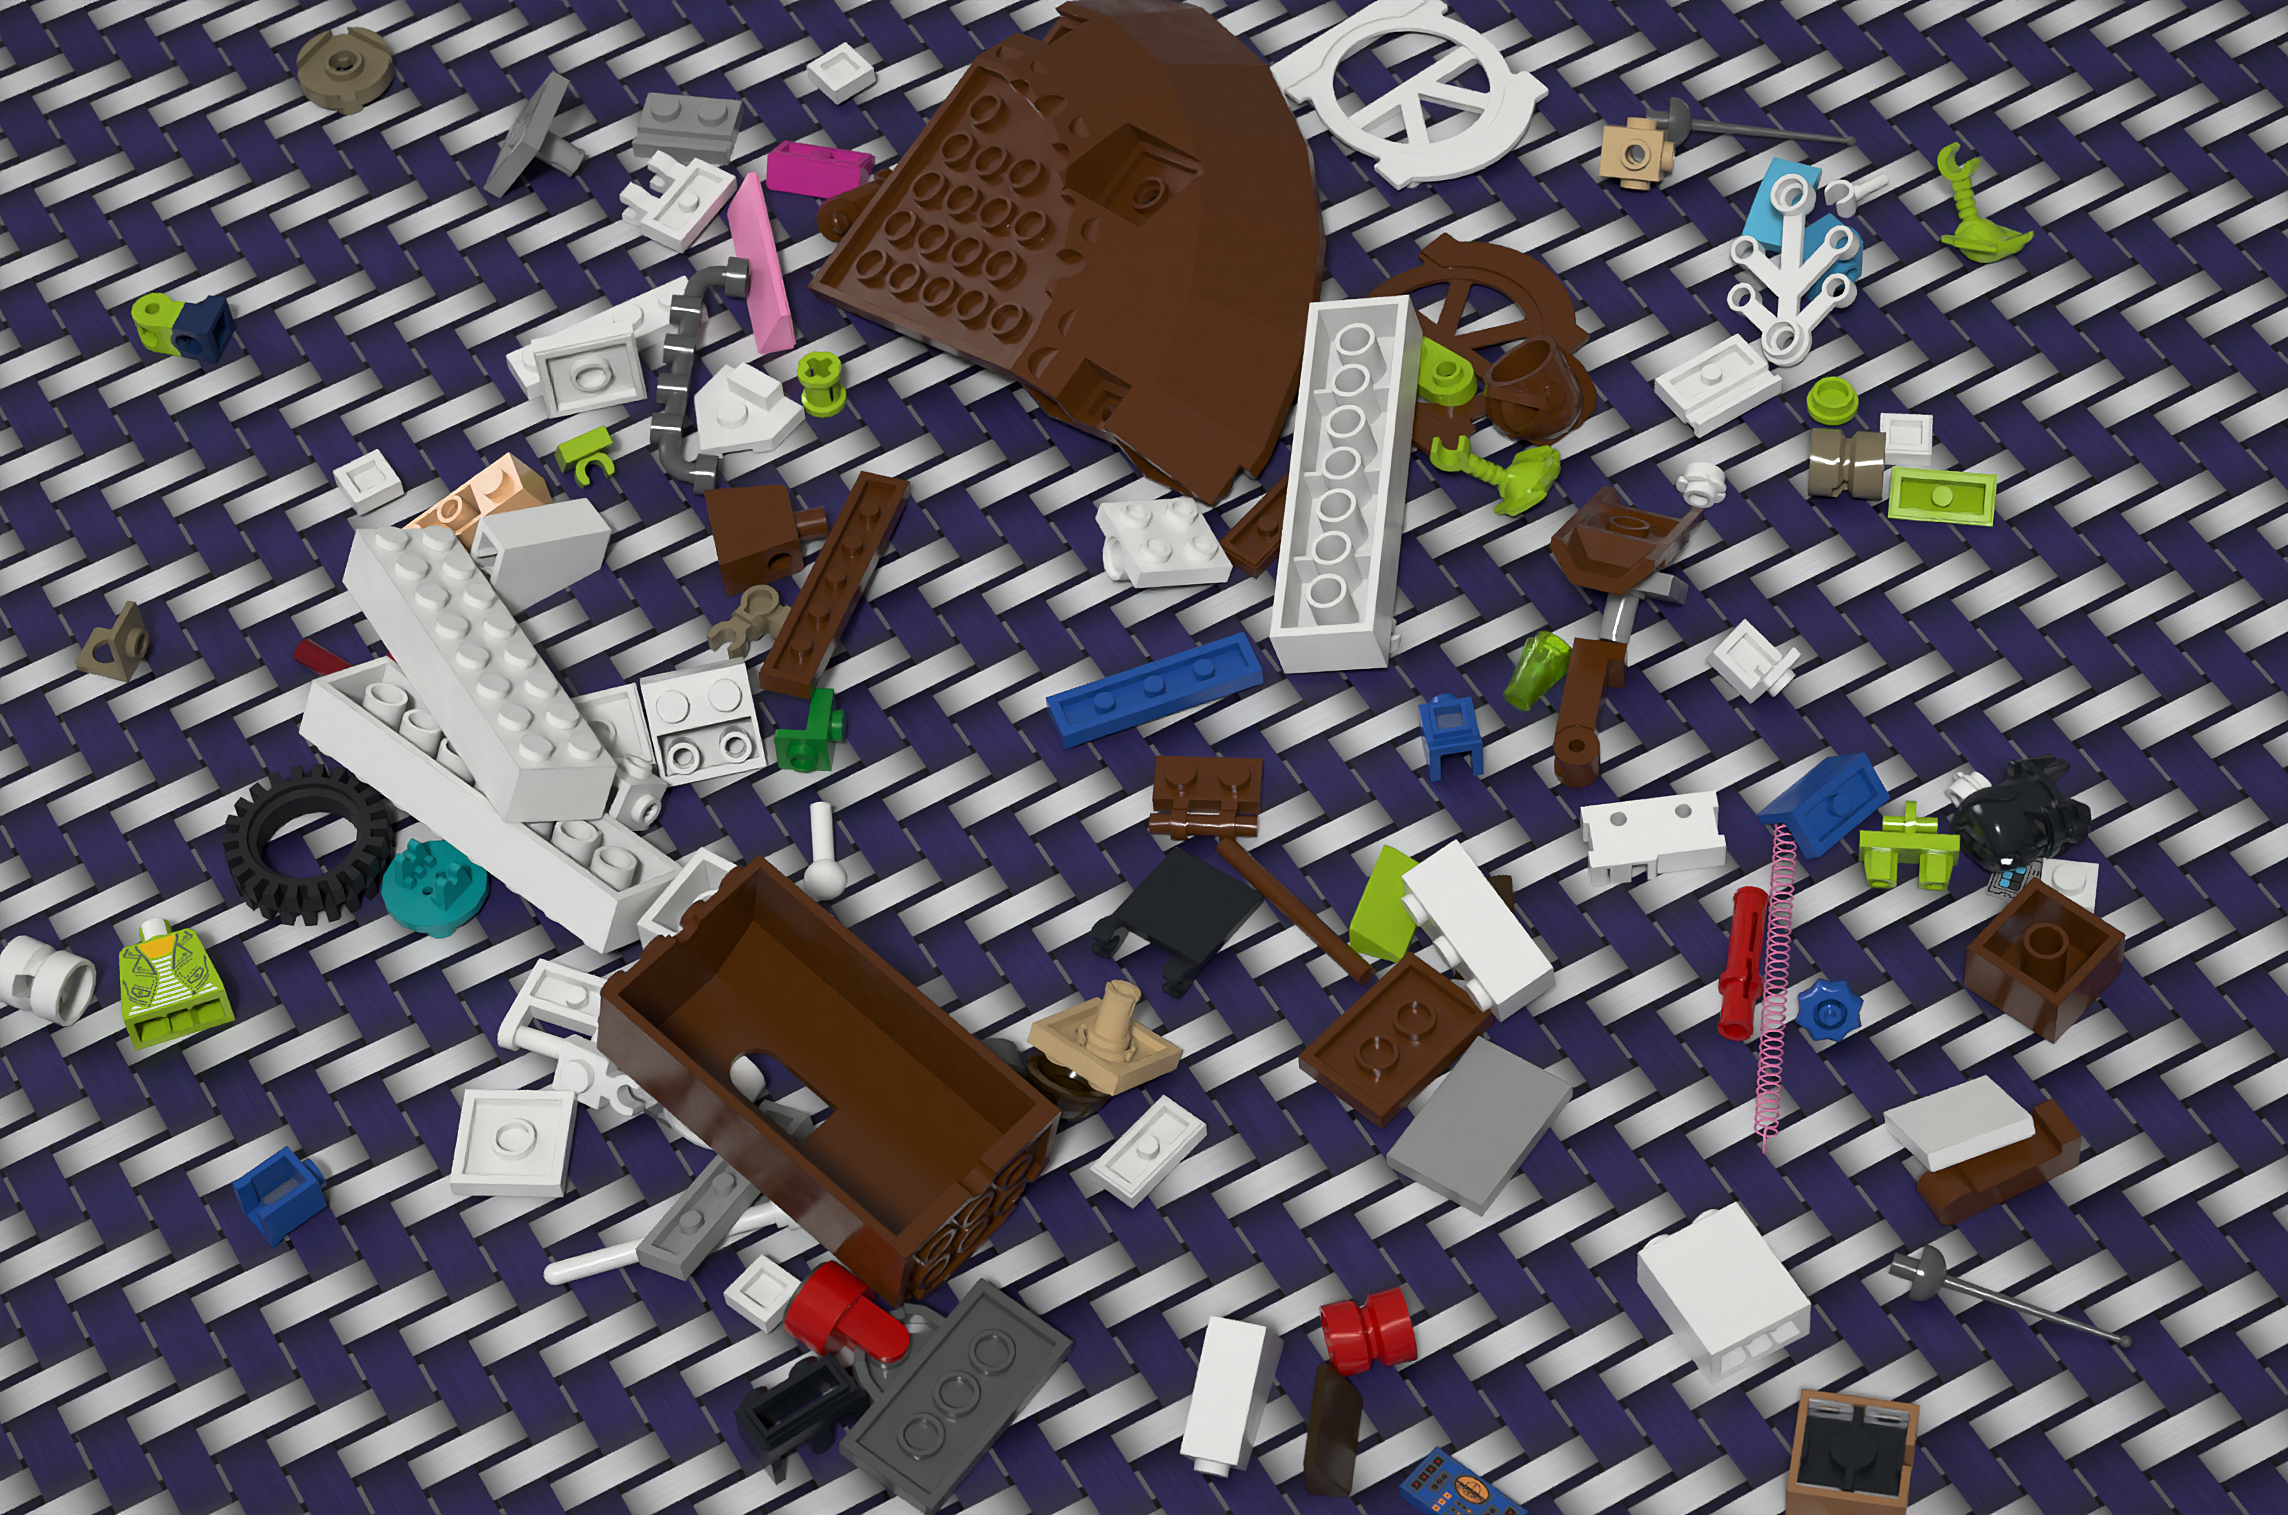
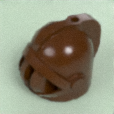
M1549 334L1534 336L1513 347L1491 365L1484 375L1483 396H1485V409L1491 422L1498 430L1505 432L1509 437L1524 440L1538 446L1551 445L1562 439L1571 430L1582 425L1593 412L1597 401L1594 383L1585 367L1577 358L1558 345L1556 339Z

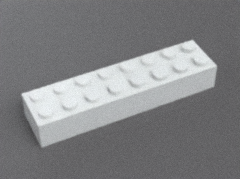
M1409 295L1313 302L1309 304L1269 637L1285 674L1388 667L1423 336Z
M436 525L415 529H399L393 526H381L378 529H356L342 580L503 822L522 823L601 819L617 770L616 763L452 529Z
M388 656L312 680L299 734L316 745L323 754L338 761L353 772L360 781L375 788L390 799L397 808L412 815L427 826L434 835L443 838L464 853L472 863L483 867L505 883L509 890L520 894L542 910L549 919L558 922L575 934L587 947L603 955L640 940L636 923L683 869L682 866L605 811L602 818L596 820L504 823L399 665Z

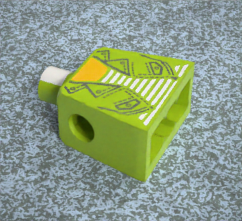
M163 918L150 919L139 927L141 942L124 947L120 951L122 1017L135 1051L235 1020L223 982L195 930L186 928L172 932L171 924L168 920Z

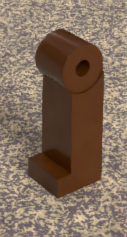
M1574 638L1553 742L1555 755L1554 774L1558 781L1565 786L1583 788L1595 782L1600 775V741L1598 736L1608 687L1625 688L1628 673L1627 644Z
M2053 1098L2033 1108L2032 1119L2036 1134H2033L2031 1137L1935 1172L1927 1170L1917 1182L1916 1191L1941 1224L1953 1225L2078 1167L2082 1135Z

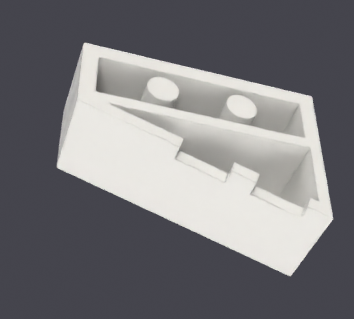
M1457 839L1401 876L1405 896L1400 899L1403 907L1414 923L1420 926L1430 937L1435 950L1448 968L1452 969L1455 967L1466 980L1465 989L1482 1012L1490 1009L1497 1019L1502 1022L1555 986L1553 966Z

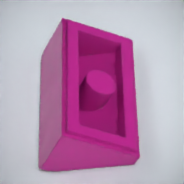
M784 140L767 155L766 186L770 190L828 199L867 184L875 164V156L870 153Z

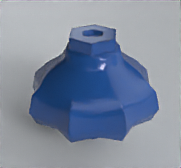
M1818 978L1811 988L1799 993L1797 996L1799 1011L1795 1022L1808 1031L1812 1041L1830 1039L1841 1042L1848 1032L1862 1026L1860 1010L1864 1000L1851 991L1845 980L1828 981Z

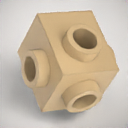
M1628 117L1627 126L1605 125L1599 176L1621 178L1620 187L1650 190L1651 181H1662L1664 171L1672 172L1676 144L1675 142L1668 141L1669 130L1657 129V120L1637 117ZM1635 145L1641 146L1645 151V158L1642 162L1637 161L1633 157Z

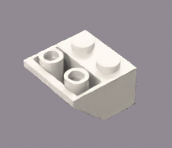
M743 656L640 678V686L660 778L668 783L667 788L767 766Z

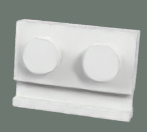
M1738 333L1655 379V393L1684 424L1689 423L1694 428V434L1698 438L1782 392V378L1778 374L1774 376L1768 370V364Z

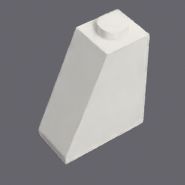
M587 498L481 516L470 557L513 616L600 570L606 548L610 542L612 529Z
M1210 1315L1180 1454L1188 1459L1195 1460L1194 1471L1228 1478L1230 1468L1246 1471L1284 1344V1340L1268 1327Z

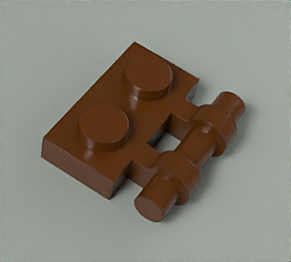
M1157 756L1152 796L1153 810L1156 812H1171V814L1150 813L1149 833L1170 835L1171 840L1188 841L1189 835L1219 836L1220 842L1226 837H1231L1235 841L1237 837H1258V816H1241L1239 814H1261L1264 781L1263 758ZM1191 812H1192V813H1219V815L1191 814Z

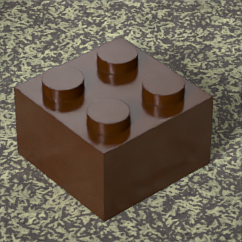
M2034 876L1967 946L1964 986L2055 1044L2121 973L2126 934Z

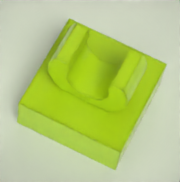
M605 425L557 446L554 457L562 473L564 474L575 469V481L583 490L590 485L589 478L585 473V468L588 465L595 464L600 466L607 479L613 477L614 474L613 461L607 456L613 442Z

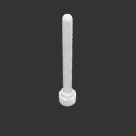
M770 1200L766 1203L748 1207L723 1238L777 1223L778 1228L789 1225L790 1231L802 1227ZM645 1237L551 1263L544 1270V1278L551 1285H560L637 1263L639 1259L635 1249Z

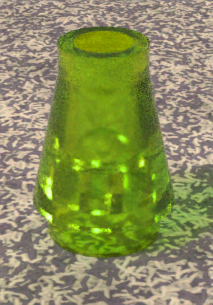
M1539 631L1535 638H1528L1509 685L1503 692L1505 700L1513 707L1528 712L1539 698L1567 674L1572 652L1571 647L1563 639L1547 631Z

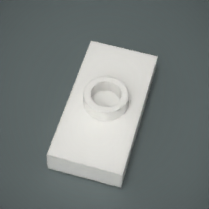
M1163 1095L1089 1168L1091 1180L1134 1209L1207 1135L1206 1124Z

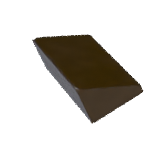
M1319 1363L1315 1373L1303 1460L1305 1490H1308L1310 1495L1345 1498L1349 1497L1352 1492L1363 1397L1329 1364Z

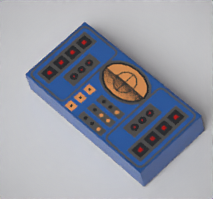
M1437 1446L1399 1486L1400 1497L1425 1515H1528V1511Z

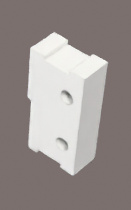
M1716 790L1580 807L1583 842H1589L1590 848L1588 852V874L1591 887L1607 885V869L1609 883L1618 884L1631 882L1633 865L1646 864L1648 880L1656 879L1657 874L1724 866L1726 842L1724 835H1718L1719 805Z

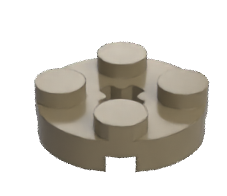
M347 27L349 34H339L333 36L332 30L320 33L303 46L297 57V77L302 93L311 102L321 107L337 109L343 115L357 114L363 110L366 103L381 95L395 78V69L386 41L374 31L362 27ZM353 65V68L347 71L336 70L338 67L347 68Z

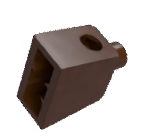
M782 484L704 491L726 597L745 592L752 586L765 585L801 572L804 568L800 542L829 535L824 507L819 506L793 512L788 488Z

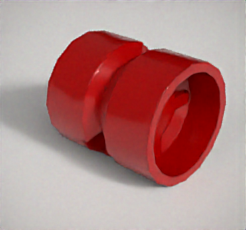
M1399 1287L1368 1294L1364 1307L1361 1308L1355 1302L1346 1300L1320 1306L1322 1330L1332 1368L1344 1378L1370 1370L1373 1359H1377L1385 1368L1417 1360L1414 1331L1405 1298Z

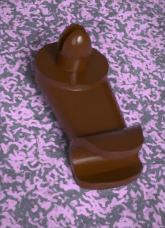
M884 168L874 175V181L825 200L819 207L816 216L817 227L822 235L830 241L840 242L893 170Z

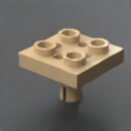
M1112 980L1111 983L1108 981L1103 1000L1096 997L1033 1022L1027 1039L1028 1043L1044 1052L1049 1061L1071 1069L1088 1080L1089 1085L1093 1089L1112 1096L1177 1069L1183 1051L1132 1019L1141 992L1135 985L1123 980Z

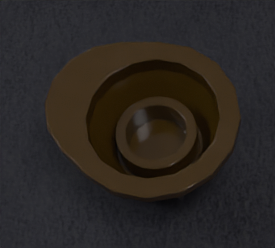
M1039 1049L1033 1050L1026 1057L1025 1071L1027 1072L1026 1078L1028 1083L1061 1110L1060 1119L1078 1121L1080 1118L1091 1115L1102 1108L1112 1096L1093 1089L1089 1085L1088 1080L1071 1069L1052 1063L1046 1058L1045 1053Z

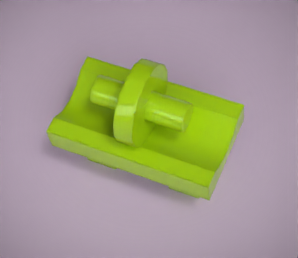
M1906 800L1905 816L1883 815L1882 831L1860 830L1858 861H1864L1867 887L1885 889L1896 887L1897 863L1919 864V889L1947 891L1953 866H1958L1960 835L1937 834L1938 818L1916 817L1917 801Z

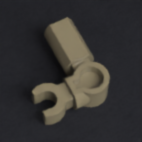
M756 585L747 589L741 596V605L732 613L731 620L720 622L709 630L707 635L709 648L712 651H716L723 643L733 642L727 648L729 659L742 656L745 658L749 651L748 644L752 640L756 641L762 635L770 634L776 640L792 607L789 605L781 606L779 595L773 587Z

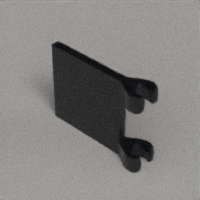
M1175 847L1111 915L1101 918L1094 924L1091 929V936L1097 941L1092 944L1091 951L1102 958L1111 959L1119 950L1129 931L1175 956L1162 968V977L1167 980L1162 986V991L1175 999H1181L1192 986L1200 970L1264 902V895L1184 850Z

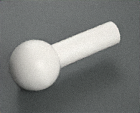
M816 802L810 805L813 863L804 874V886L811 897L817 900H831L838 897L844 891L847 877L842 866L835 861L832 805L828 802Z

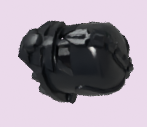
M2051 753L2035 757L2028 756L2026 759L2018 761L2011 759L2008 763L2007 780L1969 794L1955 810L1951 818V826L1955 834L1960 835L1962 850L1989 872L1995 873L2006 872L2018 866H2025L2042 855L2047 860L2055 855L2060 856L2066 853L2073 844L2083 842L2090 832L2092 820L2090 807L2077 800L2063 797L2056 786L2057 779L2069 770L2070 763L2064 758L2056 759ZM2034 820L2044 824L2046 834L2036 825Z

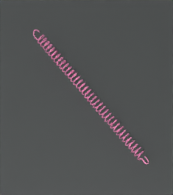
M1777 823L1774 824L1773 871L1770 882L1772 888L1770 889L1771 897L1769 898L1770 914L1768 915L1769 923L1767 925L1766 973L1764 975L1765 983L1763 984L1764 1000L1762 1001L1763 1017L1761 1018L1762 1026L1760 1028L1762 1034L1760 1036V1061L1758 1062L1759 1070L1757 1072L1759 1078L1757 1080L1758 1088L1756 1089L1757 1097L1755 1100L1757 1105L1755 1106L1756 1114L1754 1120L1756 1123L1754 1124V1130L1763 1136V1154L1766 1152V1137L1778 1135V1131L1775 1128L1779 1125V1122L1775 1119L1780 1116L1776 1111L1780 1108V1104L1776 1101L1781 1096L1776 1092L1781 1090V1086L1777 1083L1782 1081L1778 1074L1783 1072L1779 1065L1783 1063L1780 1056L1784 1052L1780 1048L1784 1046V1042L1780 1039L1785 1037L1781 1030L1785 1029V1024L1782 1022L1786 1019V1016L1782 1013L1787 1010L1783 1004L1787 1002L1784 995L1788 993V990L1784 987L1788 985V981L1784 978L1789 976V973L1786 971L1789 968V964L1786 961L1790 959L1787 952L1791 950V947L1787 944L1791 942V938L1788 935L1792 933V930L1789 928L1792 925V921L1789 918L1793 916V913L1790 911L1793 908V904L1790 901L1794 899L1791 893L1794 891L1792 884L1795 882V879L1792 876L1796 873L1793 869L1796 866V862L1793 859L1797 857V854L1794 852L1797 849L1796 841H1783L1778 838L1783 835L1792 836L1791 833H1784L1779 830L1782 827H1787L1785 823H1782V826L1777 827ZM1792 844L1794 849L1784 850L1779 848L1778 845ZM1791 852L1794 854V857L1782 858L1777 854ZM1789 860L1793 862V865L1790 867L1781 866L1777 862ZM1779 869H1790L1793 873L1791 875H1782L1776 871ZM1789 877L1792 879V882L1780 883L1775 879ZM1782 885L1790 886L1792 890L1782 892L1775 889V887ZM1778 894H1788L1791 896V899L1780 900L1775 898L1774 896ZM1785 902L1789 903L1791 907L1782 909L1774 906V904ZM1777 911H1787L1790 913V916L1779 917L1774 915L1773 913ZM1784 919L1789 921V925L1781 926L1773 923V921ZM1776 928H1786L1789 930V933L1778 934L1773 932L1772 930ZM1782 936L1788 938V942L1780 943L1773 941L1772 938ZM1784 945L1788 947V950L1776 951L1771 947ZM1785 954L1787 959L1778 960L1772 958L1771 955ZM1774 962H1782L1785 963L1787 967L1775 968L1772 967L1770 964ZM1783 971L1786 973V976L1776 977L1769 973ZM1779 979L1785 981L1786 984L1778 986L1769 983V981ZM1780 988L1785 990V993L1773 994L1768 990ZM1781 997L1784 999V1002L1775 1003L1769 1001L1768 998ZM1777 1005L1783 1007L1784 1010L1776 1012L1769 1010L1767 1007ZM1778 1014L1783 1016V1019L1772 1020L1766 1016ZM1770 1023H1779L1783 1025V1027L1780 1029H1773L1767 1027L1766 1025ZM1779 1032L1782 1036L1773 1038L1767 1036L1766 1033ZM1774 1040L1781 1042L1782 1045L1769 1046L1765 1042ZM1762 1045H1765L1768 1048L1762 1050ZM1775 1049L1781 1051V1054L1769 1055L1764 1051ZM1763 1053L1767 1057L1761 1058V1054ZM1776 1058L1780 1060V1063L1770 1064L1763 1060ZM1761 1062L1766 1064V1066L1761 1067ZM1767 1067H1776L1779 1068L1780 1071L1777 1073H1770L1764 1071L1763 1069ZM1761 1071L1766 1073L1765 1075L1760 1076ZM1776 1076L1779 1078V1081H1766L1763 1077ZM1760 1080H1762L1763 1082H1766V1083L1761 1084V1085L1759 1084ZM1776 1085L1779 1089L1771 1091L1762 1088V1086ZM1759 1089H1762L1765 1092L1759 1094ZM1775 1094L1778 1096V1098L1766 1099L1761 1095ZM1759 1097H1760L1761 1099H1763V1100H1765V1101H1762V1102L1759 1103V1102H1758V1099H1759ZM1770 1102L1777 1104V1107L1766 1108L1761 1106V1104ZM1758 1107H1761L1764 1110L1758 1112ZM1770 1111L1776 1113L1777 1116L1765 1117L1760 1113ZM1759 1115L1764 1119L1757 1120V1116ZM1770 1120L1776 1122V1125L1765 1126L1759 1122ZM1757 1124L1764 1127L1763 1134L1756 1129ZM1766 1130H1773L1776 1134L1766 1135Z

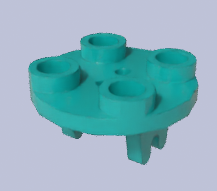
M412 838L408 841L407 850L402 854H396L383 875L381 894L388 914L402 927L419 933H428L429 936L436 939H444L454 934L458 926L463 925L478 913L490 893L491 884L487 871L483 867L472 863L464 853L446 840L421 843Z

